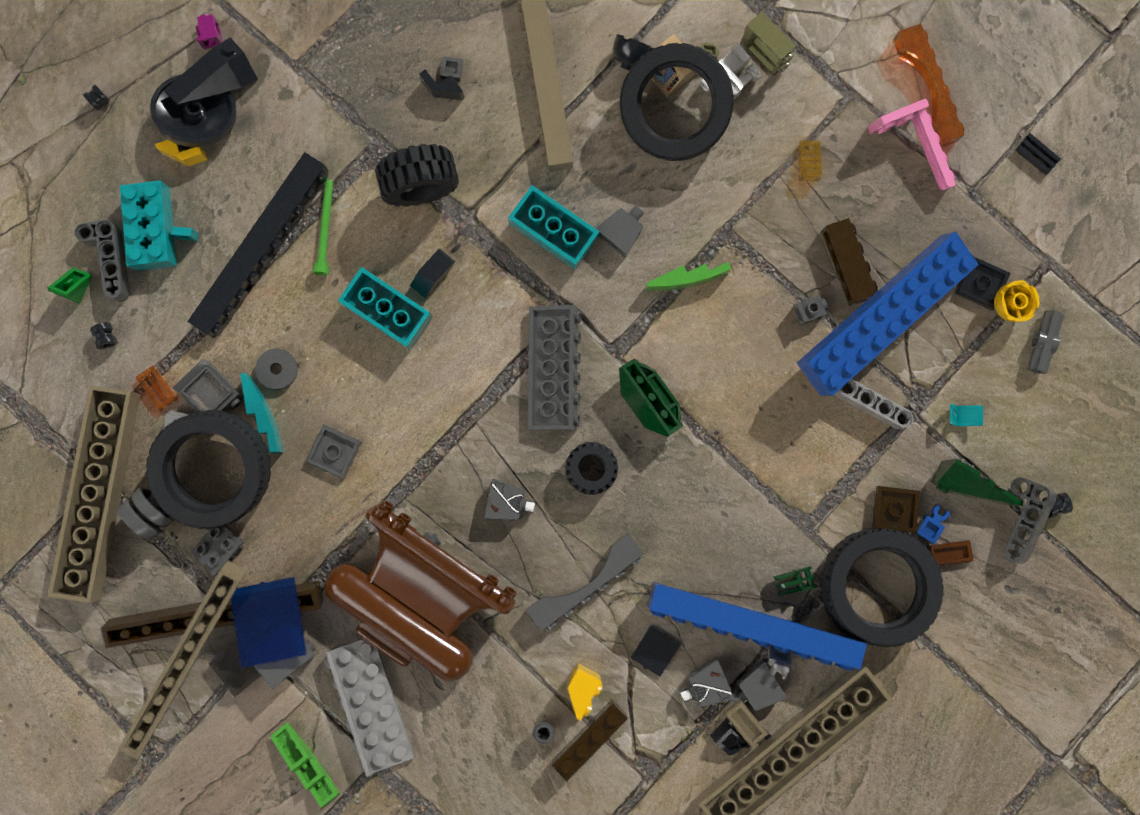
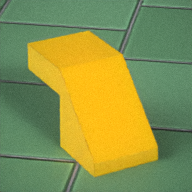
M170 140L155 144V147L163 155L186 166H192L208 160L206 153L200 147L183 151L182 145Z

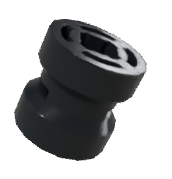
M110 322L99 323L90 328L92 336L96 339L94 343L97 349L110 348L118 343L116 336L112 334L113 328Z
M1063 492L1056 495V501L1049 514V518L1056 517L1059 513L1067 514L1072 512L1073 504L1067 493Z

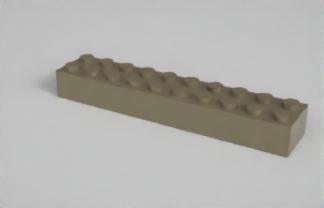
M89 385L48 597L86 603L101 601L118 514L117 508L120 504L141 394Z
M862 664L861 670L853 668V671L846 673L771 735L769 739L765 740L695 799L706 815H757L894 700L865 665Z

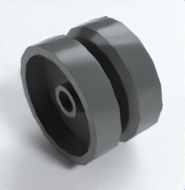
M139 487L131 495L132 501L125 500L117 508L118 515L123 522L136 534L149 541L153 540L160 533V526L167 527L174 520L159 507L151 491L145 487Z

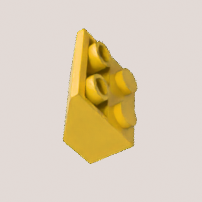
M577 663L568 680V691L576 718L581 721L583 715L585 717L588 716L592 708L591 700L593 696L598 697L603 685H601L602 682L599 674Z

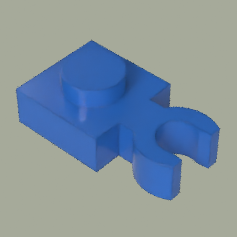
M935 505L932 508L931 517L928 515L923 517L915 533L930 544L936 543L945 528L940 523L950 515L949 511H945L942 516H939L938 510L941 507L939 505Z

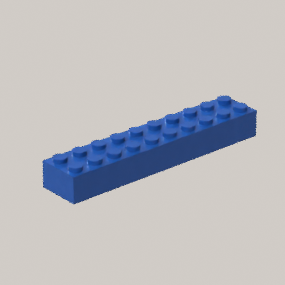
M956 231L941 235L797 362V365L820 396H833L979 264Z
M655 582L652 584L647 602V607L651 610L650 613L658 617L664 618L665 614L670 615L673 621L685 624L686 620L691 621L694 627L706 630L707 626L712 627L711 630L718 634L727 636V633L730 632L732 636L739 640L748 642V639L751 638L753 639L752 642L760 646L769 648V644H772L773 648L790 654V650H793L794 654L811 660V656H814L815 660L827 665H832V662H835L834 665L848 671H853V668L861 670L867 644L853 638Z

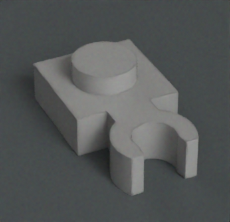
M770 646L767 652V665L772 666L770 670L772 676L775 675V672H779L782 675V679L785 680L791 666V658L789 653L779 651Z

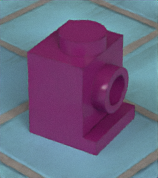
M202 14L197 17L198 26H196V32L198 37L196 38L203 49L213 48L223 42L219 22L213 14Z

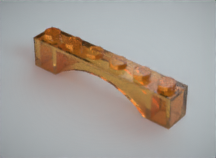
M922 24L898 31L893 38V42L899 57L918 71L929 89L932 99V127L940 138V146L943 147L958 142L965 135L964 126L959 121L957 108L949 96V87L945 85L942 78V69L935 60V52L928 42L927 31L923 29Z

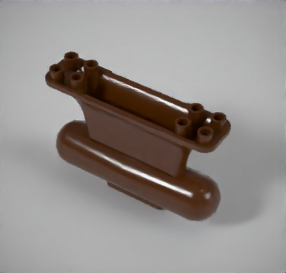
M384 500L381 505L371 507L365 514L366 518L377 528L380 538L379 551L372 570L368 574L360 567L350 563L334 567L328 574L325 582L326 595L334 604L360 621L356 628V634L400 666H408L413 659L442 680L448 682L459 680L469 672L473 658L468 644L453 633L467 618L483 609H494L499 613L509 614L516 604L514 597L517 592L509 586H506L504 590L496 586L499 583V579L492 574H488L485 578L471 570L417 532L414 527L409 525L411 518L407 514L400 513L397 516L391 511L394 506Z

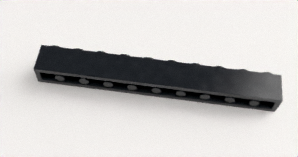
M306 152L303 153L187 321L188 323L212 338L221 334L225 322L235 314L238 303L246 298L247 290L251 284L256 283L262 268H265L270 263L273 252L281 247L284 236L292 231L297 217L302 216L308 201L316 196L319 185L327 180L329 170L323 163Z

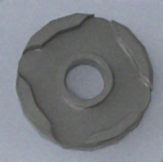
M278 348L267 350L257 360L255 367L256 377L261 384L269 389H285L297 377V362L285 350ZM275 364L282 366V371L278 375L272 373V367Z

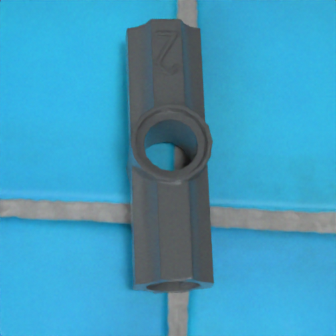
M1055 310L1044 311L1039 330L1034 334L1031 342L1033 351L1027 368L1031 372L1047 374L1052 355L1057 351L1060 344V337L1058 335L1064 318L1061 312Z

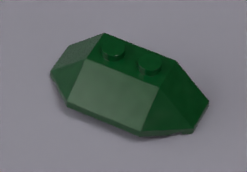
M635 358L619 368L620 393L644 428L669 437L683 427L680 404L656 370L640 363Z

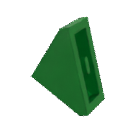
M72 267L48 287V291L80 304L92 274Z

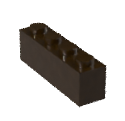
M849 218L826 225L821 232L848 305L852 306L867 301L878 291V286L875 280L871 278V268L868 261L864 259V249L861 242L857 240L855 225L851 223Z
M611 699L552 759L551 766L568 781L628 719L627 714Z

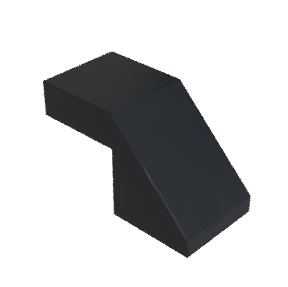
M426 69L419 73L421 82L433 97L460 101L464 99L463 90L451 75L437 85Z
M438 249L419 269L410 286L424 298H427L437 282L448 275L456 261L444 251Z

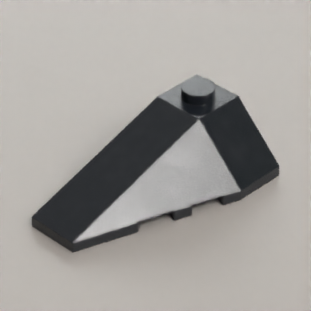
M230 37L213 47L164 90L177 106L201 101L204 97L212 95L217 97L223 95L224 92L232 90L235 92L241 91L256 82L258 78L244 51Z

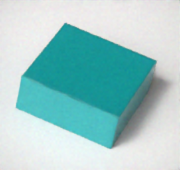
M171 226L170 234L176 239L198 241L199 233L194 229Z

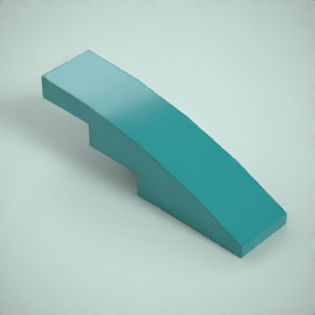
M240 373L246 414L255 416L259 434L267 435L269 452L273 454L283 453L279 431L268 403L252 377L246 373Z

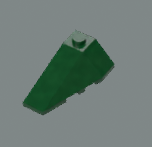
M959 459L942 461L931 483L936 485L938 491L945 494L949 492L1010 506H1022L1024 503L1007 490L999 487L996 489L994 481L979 477L981 473Z

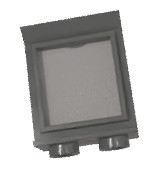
M206 359L199 361L172 387L197 412L204 410L228 412L231 409L237 408L244 397Z

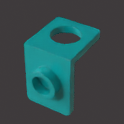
M950 404V425L983 426L984 407L982 405L957 406Z

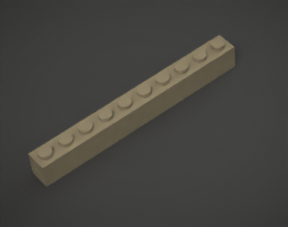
M517 0L518 12L523 13V18L520 19L521 30L526 31V37L523 38L524 49L529 50L530 55L526 57L527 67L532 69L533 76H529L531 89L535 88L536 95H533L534 108L538 107L539 109L536 121L537 126L542 127L543 133L539 134L540 145L545 146L546 153L542 154L544 166L548 165L549 172L572 169L573 159L546 0Z
M228 560L221 568L118 748L119 751L138 760L247 570Z

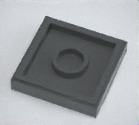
M323 424L305 462L341 479H345L362 442Z

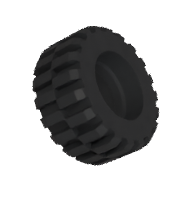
M420 144V146L413 145L405 149L401 148L396 152L387 154L386 157H382L375 167L382 200L388 205L397 207L417 206L431 203L434 200L437 201L442 197L448 196L449 193H453L459 183L453 154L442 145Z

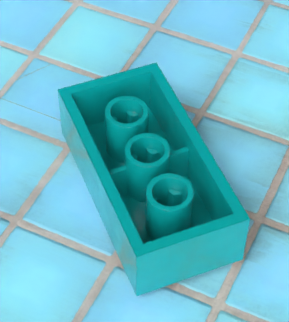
M161 180L120 185L127 266L135 271L176 267L175 240L170 234L171 226H173L170 188Z
M531 185L508 217L509 225L574 270L578 268L599 238L600 231L533 185ZM533 215H541V218L534 219ZM550 226L553 228L557 226V230H550ZM574 237V242H567V238L571 239Z
M363 267L359 269L338 299L342 306L408 350H411L433 318L429 311ZM367 295L372 296V299L368 301L365 298ZM383 307L390 308L388 312L382 310ZM400 318H406L407 321L401 324L399 320Z

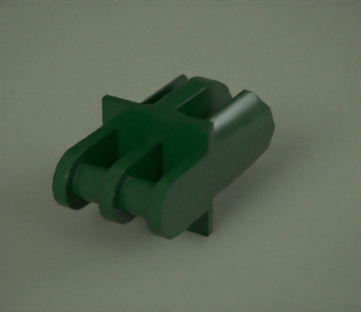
M808 566L773 576L774 581L792 576L794 578L776 584L777 589L796 585L794 588L778 592L779 597L816 588L817 585L813 582L814 575H811L810 572L812 567ZM804 571L805 577L801 578L799 573ZM807 580L808 586L803 587L802 581Z

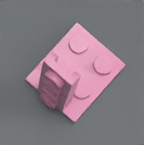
M926 98L886 114L868 126L870 134L875 132L882 134L890 130V128L904 125L912 119L939 189L944 191L956 185L954 173L947 164V156L939 144L940 138L932 127V118L926 112L925 108L929 106Z

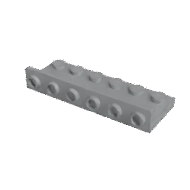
M364 639L328 651L325 663L327 668L332 671V684L335 690L338 689L340 695L338 699L342 711L345 710L347 716L345 719L348 731H352L354 737L352 745L355 752L358 751L361 771L365 772L366 777H369L375 772L413 759L415 755L380 651Z

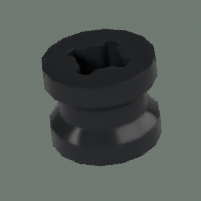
M96 85L92 86L90 92L83 94L84 98L97 111L101 109L102 104L110 101Z

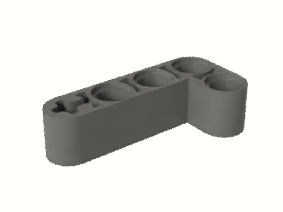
M108 220L79 224L74 231L75 237L88 246H97L103 293L106 297L117 302L127 300L130 291L121 229ZM111 228V232L106 235V231ZM91 231L90 236L85 238L86 234ZM114 247L113 253L108 255L109 250ZM116 267V272L111 275L112 269Z
M1018 477L1012 481L1011 491L1015 495L1027 499V502L1004 553L1008 561L1024 564L1029 560L1054 506L1056 493L1046 486L1023 477ZM1026 482L1027 490L1021 493L1019 487L1022 483ZM1047 491L1048 498L1041 502L1039 498L1040 493ZM1037 510L1039 518L1032 521L1031 513ZM1028 529L1030 531V537L1029 539L1024 540L1022 538V532ZM1018 542L1026 544V546L1018 545ZM1015 550L1021 554L1020 557H1017L1014 554Z

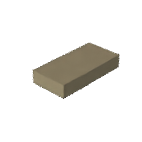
M741 699L723 712L751 748L768 735L767 731Z

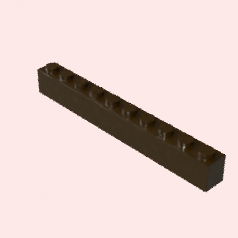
M314 581L232 596L215 628L318 610L323 603L320 582ZM202 602L109 619L101 627L105 647L111 648L182 635L185 633Z

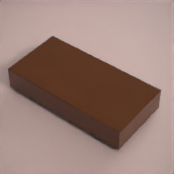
M970 540L927 545V549L931 552V556L935 557L939 566L973 562Z

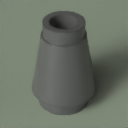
M540 722L533 729L534 739L541 744L549 743L554 737V728L548 722ZM548 728L547 732H542L540 729Z

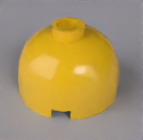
M1023 280L1012 281L1002 286L997 291L994 299V308L997 314L1003 320L1009 322H1024L1033 318V314L1040 304L1036 288L1029 286Z

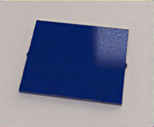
M295 577L265 583L260 582V584L236 589L231 598L241 668L269 662L276 663L278 660L307 655Z

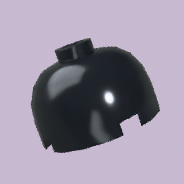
M617 34L613 44V55L621 63V68L630 71V68L642 55L654 48L635 39H626L623 35Z

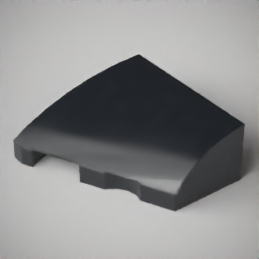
M728 718L710 735L715 744L729 756L738 753L742 748L751 747ZM767 731L768 735H766V736L764 737L766 740L771 737V735H770V733H769L768 731Z

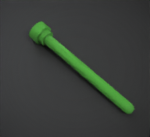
M330 179L325 181L318 260L313 264L312 270L313 274L319 276H328L330 269L326 261L333 181Z

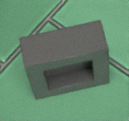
M443 56L440 72L441 79H446L451 75L455 81H461L463 59Z

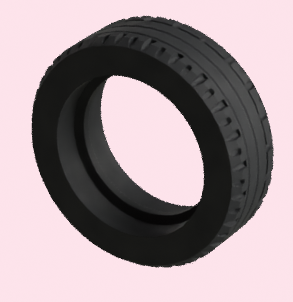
M686 43L661 45L642 55L630 68L624 79L620 93V114L623 125L634 143L653 157L667 161H683L695 158L712 148L725 133L733 113L734 94L732 84L723 65L706 50ZM671 67H684L698 73L707 83L712 97V107L707 122L697 133L684 139H668L656 134L647 125L641 109L642 94L649 80L658 72Z
M204 410L186 415L167 425L157 435L149 449L146 463L149 490H151V494L155 498L156 503L159 504V507L172 519H176L177 522L183 523V525H190L198 529L225 527L244 517L258 505L262 496L265 495L271 476V458L268 455L267 445L263 442L259 432L254 430L251 424L246 420L243 421L241 417L235 414H228V412L220 410ZM204 433L220 435L231 442L240 453L245 468V479L241 489L230 500L220 504H206L191 497L181 486L175 469L176 455L181 445L195 435Z
M865 529L852 533L836 544L834 550H831L821 571L820 589L822 591L820 593L829 617L832 618L834 624L844 633L869 645L896 647L916 640L919 635L922 636L930 628V625L935 622L934 620L937 618L943 602V577L935 557L931 556L929 549L924 544H921L919 540L901 531ZM884 550L895 553L908 563L915 579L913 602L908 611L896 621L890 623L867 621L854 611L847 599L846 578L849 569L859 557L868 552Z

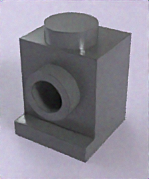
M819 295L793 306L800 326L827 314L825 310L828 309L825 299H820ZM810 305H814L816 311H812Z

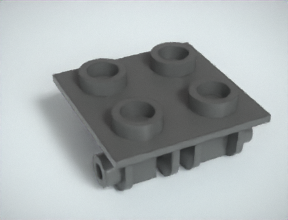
M226 527L209 529L191 553L215 577L227 560L232 562L230 558L234 559L236 557L234 553L237 554L244 547V540L239 537L236 538Z

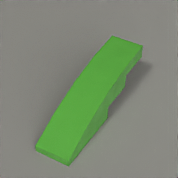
M726 262L709 271L705 263L687 272L683 265L646 283L645 288L647 291L687 288L729 274L731 267Z
M288 722L270 736L290 770L296 772L305 789L311 791L321 808H325L341 794L319 760Z

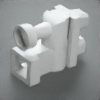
M740 44L734 47L727 56L718 61L723 65L730 78L734 99L740 95L742 88L750 80L755 82L761 77L759 69L754 64L745 69L744 75L739 78L736 76L738 72L748 65L751 58ZM702 79L700 86L705 91L710 90L705 80Z

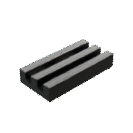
M1031 133L1015 149L1045 176L1061 160L1059 156ZM1023 146L1028 148L1033 153V155L1030 152H1028ZM1040 158L1044 163H1046V164L1048 165V167H1046V166H1045L1042 162H1040L1038 159Z

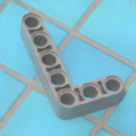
M853 379L846 383L850 388L849 394L844 393L842 388L834 394L836 397L895 429L906 428L913 423V414L908 409ZM861 394H865L868 397L867 404L861 401ZM880 404L886 407L885 414L879 411ZM899 414L904 416V424L898 422L897 417Z

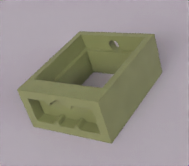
M762 11L747 24L741 39V43L773 76L779 71L782 73L790 65L789 61L794 57L793 51L796 45Z

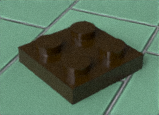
M876 486L872 527L916 533L920 491Z

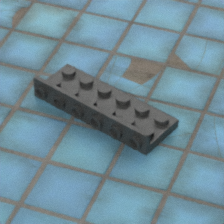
M574 305L529 306L528 430L577 431V426L580 425V414L577 413V405H580V393H577V385H580L581 377L580 372H577V366L581 362V355L578 352V344L581 342V333L578 331V323H581V312Z

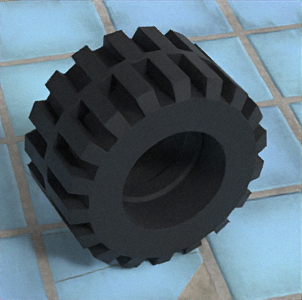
M585 442L576 446L570 452L565 466L569 483L574 489L583 494L595 495L603 493L613 485L617 478V458L611 449L598 442ZM595 456L602 461L604 472L598 480L588 481L581 476L579 465L584 458Z

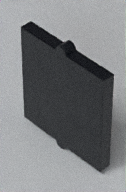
M650 626L631 658L641 664L645 670L649 669L661 677L680 645L668 638L666 633L662 634Z

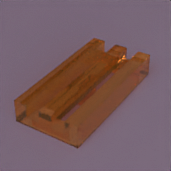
M152 365L136 376V379L159 411L171 405V402L178 400L156 366ZM151 372L154 374V376L157 378V380L159 381V383L161 384V386L164 388V390L166 391V393L169 395V398L166 397V395L164 394V392L162 391V389L159 387V385L157 384V382L154 380V378H153L152 375L150 374ZM145 376L148 378V380L150 381V383L155 388V390L164 402L160 403L158 398L155 396L151 388L144 380Z

